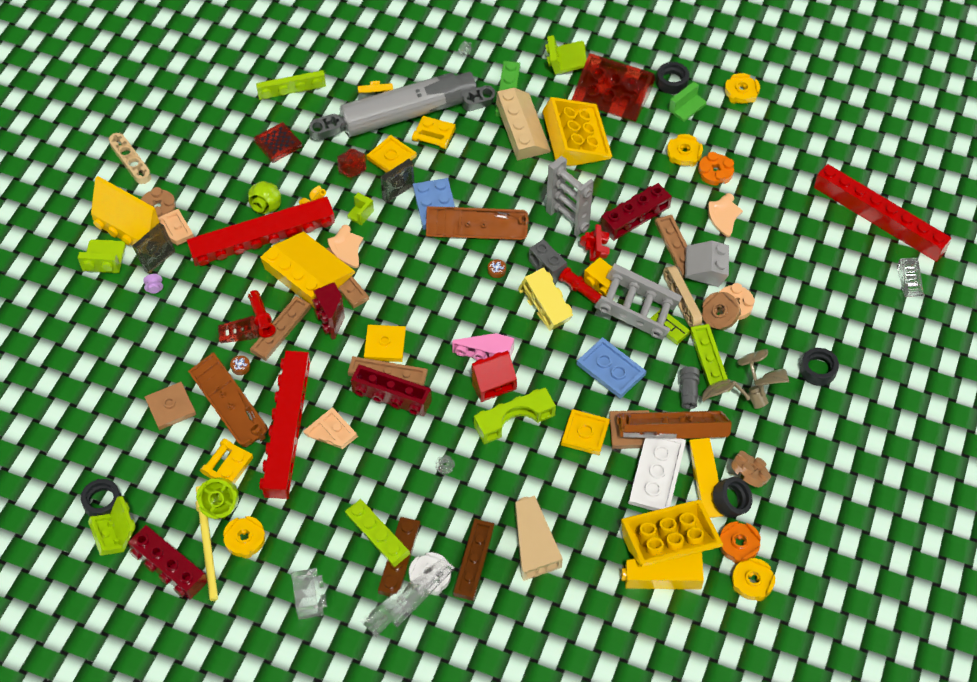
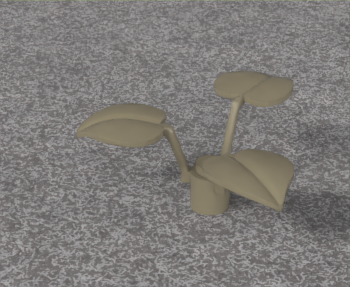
M762 349L749 353L738 360L740 366L750 364L755 386L749 388V393L747 394L736 381L731 382L730 379L715 382L707 387L702 396L703 403L708 398L728 392L735 386L745 396L746 400H751L755 409L762 408L769 403L763 385L789 383L787 371L785 369H777L763 375V378L757 379L754 362L765 359L768 355V350Z

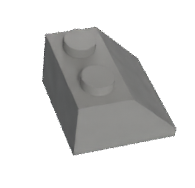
M716 241L688 245L686 247L685 278L720 287L729 276V245Z

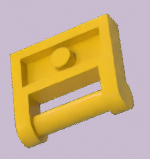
M422 116L416 131L413 132L412 141H423L446 149L456 129V124Z
M223 438L219 443L220 447L209 462L202 466L200 471L209 478L223 477L235 484L252 461L253 454ZM226 451L231 452L217 472L214 471L213 468Z

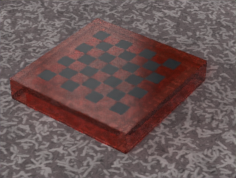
M284 122L253 138L257 146L272 163L302 148V143Z

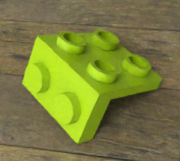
M554 35L547 37L548 44H545L547 54L550 55L547 56L549 67H553L555 75L588 66L584 41L557 46Z
M90 240L87 251L79 252L78 255L82 271L119 273L126 248L125 242Z
M123 496L117 497L110 514L91 516L88 520L100 556L125 551L128 541L135 531V522L129 515V506L124 501Z

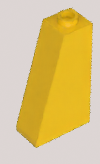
M702 552L644 567L635 558L627 560L625 568H622L621 571L622 581H625L626 589L701 590L704 582Z

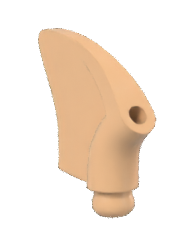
M727 193L718 201H709L708 216L712 224L726 237L731 236L734 222L743 212L741 208L733 203L734 196L730 193Z
M343 225L334 237L327 239L329 249L348 266L358 268V250L363 238L350 233L351 227L349 225Z

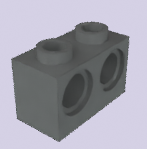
M544 239L529 248V262L537 270L544 267L546 272L551 274L553 283L559 281L560 274L567 268V262Z

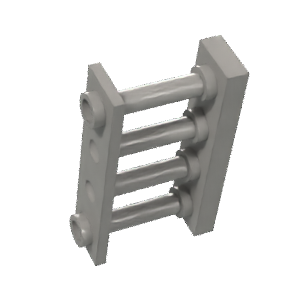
M560 156L548 165L546 212L553 215L555 212L560 211L575 224L574 235L577 237L582 232H586L590 227L593 180L590 179L585 184L579 182L566 171L567 159ZM566 181L569 182L572 186H574L577 189V192L568 184H566ZM565 192H566L569 196H571L574 200H576L577 203H575V202L572 201L569 197H567V196L565 195ZM564 204H566L569 208L576 212V215L572 213L568 208H566Z
M614 263L606 276L607 279L612 281L606 297L601 296L594 307L603 313L612 315L651 334L655 338L663 340L670 331V328L664 326L669 309L674 310L680 303L682 296ZM618 285L629 289L623 305L613 301ZM635 293L645 297L640 314L630 309ZM652 301L662 305L657 322L647 317Z

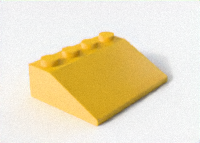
M554 97L549 99L542 112L555 160L563 156L567 159V165L575 166L612 158L597 104Z
M99 176L95 178L91 209L94 225L98 229H104L112 237H118L126 245H132L140 253L152 256L165 242L155 207Z
M304 231L273 245L260 257L265 270L304 301L310 303L314 309L315 307L312 299H314L313 290L333 282L339 288L355 273L351 267Z
M700 499L622 519V537L629 552L642 567L723 547V543Z

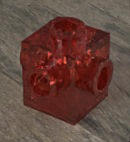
M349 149L347 152L337 156L338 170L346 176L353 177L366 170L365 154L356 149Z

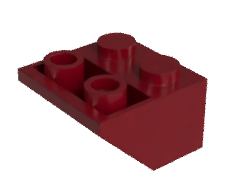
M335 282L313 290L314 299H312L315 307V316L317 320L321 319L324 333L329 334L332 340L336 338L345 319L342 295Z

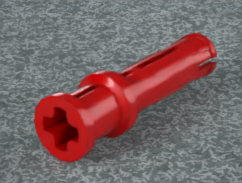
M570 267L565 268L559 276L560 282L564 281L571 287V290L579 291L595 304L603 296L585 283L582 276H577L573 273Z
M252 290L250 291L251 294H248V298L255 313L254 321L259 327V335L264 338L270 337L275 333L276 328L271 323V315L266 312L259 291Z

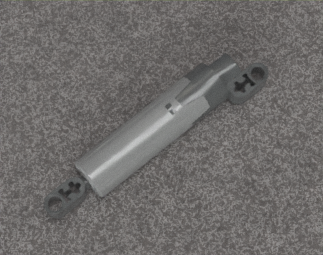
M453 72L342 104L339 108L341 117L337 114H330L312 120L309 125V135L314 140H321L339 134L344 127L348 136L353 137L462 104L466 111H474L490 106L493 103L495 90L489 85L477 88L471 72L456 76ZM487 94L490 98H486L483 95ZM318 127L321 131L316 132L313 129Z

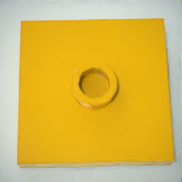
M370 81V85L358 86L359 93L393 90V83L380 84V81Z
M390 135L366 156L367 160L393 177L417 157V154L414 150Z
M368 325L364 358L378 361L403 362L406 326Z
M572 409L561 445L600 456L610 419Z

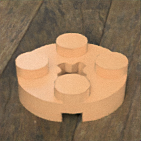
M735 283L719 291V293L727 292L739 302L741 315L738 320L745 319L751 314L755 299L751 292L742 287L741 284ZM718 307L717 310L720 314L724 313L725 307Z

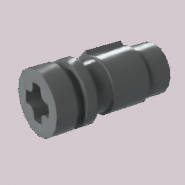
M684 367L680 370V384L682 385L681 406L685 409L697 407V386L700 382V371L696 367Z

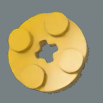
M734 74L731 76V79L726 81L725 93L731 103H754L759 95L760 84L758 80H753L748 74Z
M680 134L677 135V138H672L668 143L667 155L669 156V161L673 164L695 166L702 157L703 146L692 135Z
M250 516L231 520L223 533L226 549L231 554L245 559L256 554L263 547L266 539L261 522ZM248 533V539L241 540L240 535Z
M750 558L748 561H741L736 565L732 575L733 589L746 599L762 601L772 592L775 585V575H773L768 563L757 558ZM755 575L757 576L756 580L759 582L752 583L748 577L752 578Z

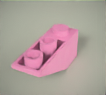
M497 333L452 341L453 353L476 360L485 359L493 356L495 353L507 350L511 357L514 350V338Z

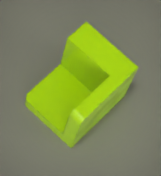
M358 192L354 196L355 207L348 213L347 217L362 226L374 212V205L372 199Z

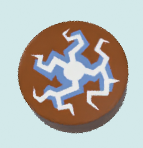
M499 259L489 262L488 274L491 277L501 278L505 275V262Z
M240 355L231 360L230 367L234 374L244 375L250 370V362L247 357Z

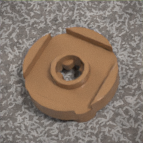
M159 187L153 188L140 199L153 207L156 204H161L160 207H155L158 217L176 210L174 196Z
M727 292L710 294L702 305V318L705 323L721 331L732 327L741 315L739 302ZM718 307H725L723 314L717 315L719 312L717 310Z
M740 451L731 462L734 472L737 475L741 473L745 476L743 480L752 486L762 487L771 478L769 471L765 467L766 462L759 457L755 459L746 452Z

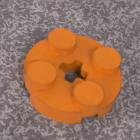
M709 152L699 163L698 173L701 175L700 178L705 183L714 186L723 182L726 184L733 177L734 161L716 152Z
M734 521L727 524L720 534L723 547L719 548L732 562L738 564L741 561H748V559L755 558L758 554L761 537L757 529L751 524ZM736 538L739 540L743 539V545H737Z

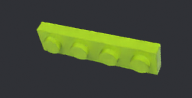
M321 70L256 83L259 100L326 87L324 71Z
M705 324L691 327L690 333L708 387L715 382L728 379L710 325Z
M359 499L345 511L346 515L393 567L410 555L409 550L362 499Z

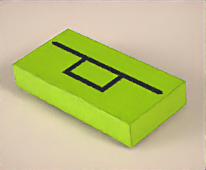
M661 309L650 319L657 322ZM670 314L667 315L664 326L670 328V331L666 337L678 345L690 334V330Z

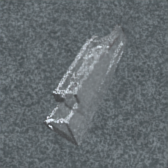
M441 558L364 616L360 622L375 637L391 622L398 627L455 568L446 559Z

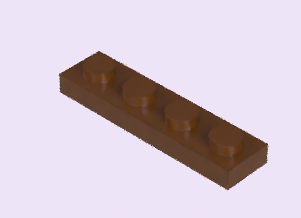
M400 517L395 536L409 550L410 555L395 567L387 560L378 588V594L399 599L421 525L420 521Z
M474 519L454 589V597L471 601L475 600L495 523Z

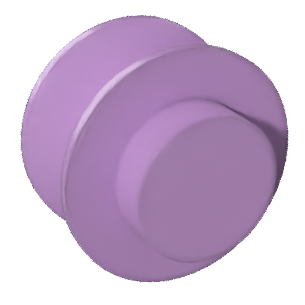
M150 274L144 277L145 291L154 294L163 289L162 277L160 275Z

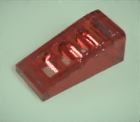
M250 316L218 325L219 342L228 343L260 338L259 327L254 321L255 317ZM226 330H229L228 336H226Z

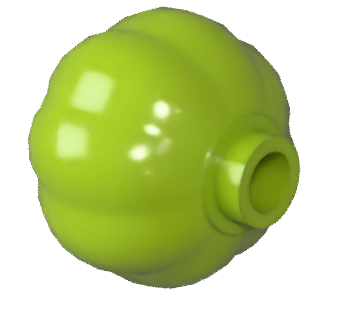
M260 181L249 189L248 201L254 211L268 214L280 207L281 193L276 185Z

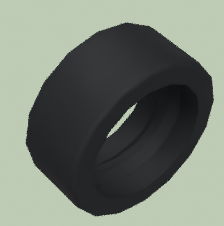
M667 62L659 67L656 84L661 91L668 94H678L688 86L689 71L683 64ZM675 74L680 76L682 80L670 82L664 79L663 76Z
M825 348L810 349L805 353L800 364L802 377L808 383L817 386L831 383L839 369V361L836 355ZM811 360H822L830 366L831 370L826 374H818L809 368L808 363Z
M733 476L722 480L715 485L713 490L714 504L718 511L726 517L734 518L745 514L752 506L753 499L750 487L739 477ZM728 486L733 488L737 494V508L729 502L727 497Z
M97 479L84 487L80 500L85 512L90 517L110 514L117 497L121 496V493L113 481ZM110 491L113 493V500L107 506L94 508L90 505L91 497L97 492Z

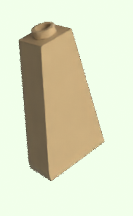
M535 495L519 499L515 503L521 576L522 580L525 581L562 568L563 558Z

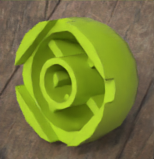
M223 477L211 478L202 483L198 488L196 501L198 500L199 509L206 517L212 519L224 518L230 515L237 507L239 491L229 479Z

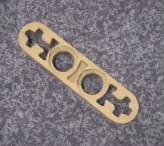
M112 134L109 137L112 150L137 183H148L151 180L148 167L123 134ZM123 151H130L127 155L121 154ZM138 162V165L130 166V163Z
M665 267L663 274L669 289L682 296L678 306L689 327L701 325L702 315L677 267Z

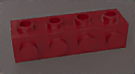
M659 183L649 186L645 191L635 194L631 199L620 203L616 208L606 211L601 216V228L604 232H608L609 237L615 241L669 209L672 196Z
M358 364L351 378L352 392L356 395L372 398L378 403L383 402L396 409L407 410L413 415L425 416L432 402L431 388Z
M147 525L128 541L131 549L129 551L136 560H143L145 567L150 572L156 571L163 583L166 585L170 583L180 597L185 596L191 600L208 583L204 572Z

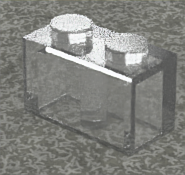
M316 568L291 572L298 619L324 615L323 607H327L325 594L321 595L320 588H324L322 575H318Z

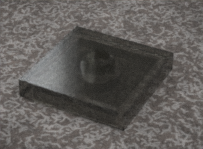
M410 159L381 176L382 198L386 203L413 187L414 169L413 162Z
M158 223L132 245L144 271L148 274L175 252L167 231L161 223Z

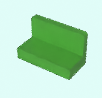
M692 82L670 99L669 111L683 122L707 104V101L697 95L699 85L695 82Z

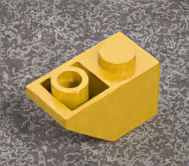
M598 258L585 269L584 281L606 297L612 282L606 276L612 266L602 258Z

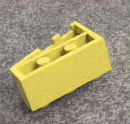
M544 267L523 279L518 291L520 293L524 292L529 298L527 300L530 306L534 304L539 311L537 315L550 331L572 318V308L568 303H565L561 290L558 287L556 288L551 274L546 272Z

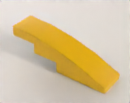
M710 438L689 440L698 499L702 501L710 518L723 517L724 515L718 511L713 501V490L719 480Z

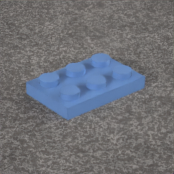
M448 178L413 184L423 230L426 229L427 206L455 207Z
M603 337L577 360V365L620 399L646 375L645 369Z

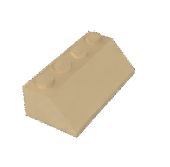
M516 88L497 91L496 104L517 161L550 153V147L530 94Z

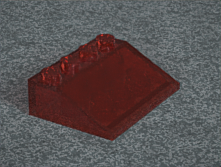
M589 53L572 100L597 104L600 111L636 122L650 95L655 76L652 72Z

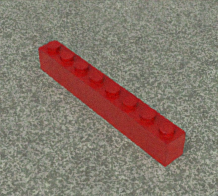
M827 164L817 174L814 185L815 189L935 262H938L947 251L952 239L950 236L838 169Z
M326 196L186 240L194 265L204 266L214 260H223L230 255H239L246 250L258 249L269 243H277L282 239L290 238L303 231L310 233L320 227H329L335 223V216L329 199Z
M286 351L285 358H281L280 367L282 374L278 375L279 391L275 392V403L277 404L276 408L272 409V420L274 421L273 425L269 426L270 442L266 444V454L268 456L267 460L263 461V472L265 473L264 478H260L259 485L260 490H263L264 498L289 499L311 363L309 352Z

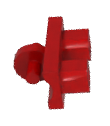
M596 224L593 232H586L580 238V245L589 250L590 261L595 262L597 258L606 259L608 257L610 248L602 244H607L609 241V233L601 231V225Z

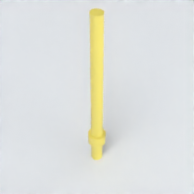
M197 500L195 504L196 511L199 512L210 601L218 600L208 517L200 511Z

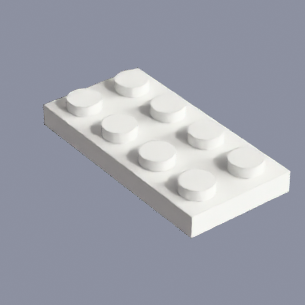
M645 438L628 504L653 511L671 506L686 440Z

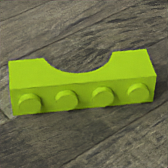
M546 387L540 390L536 389L530 394L522 397L518 396L510 402L501 403L490 410L479 412L474 416V427L483 444H487L502 437V428L511 418L525 416L539 423L555 416L556 405Z

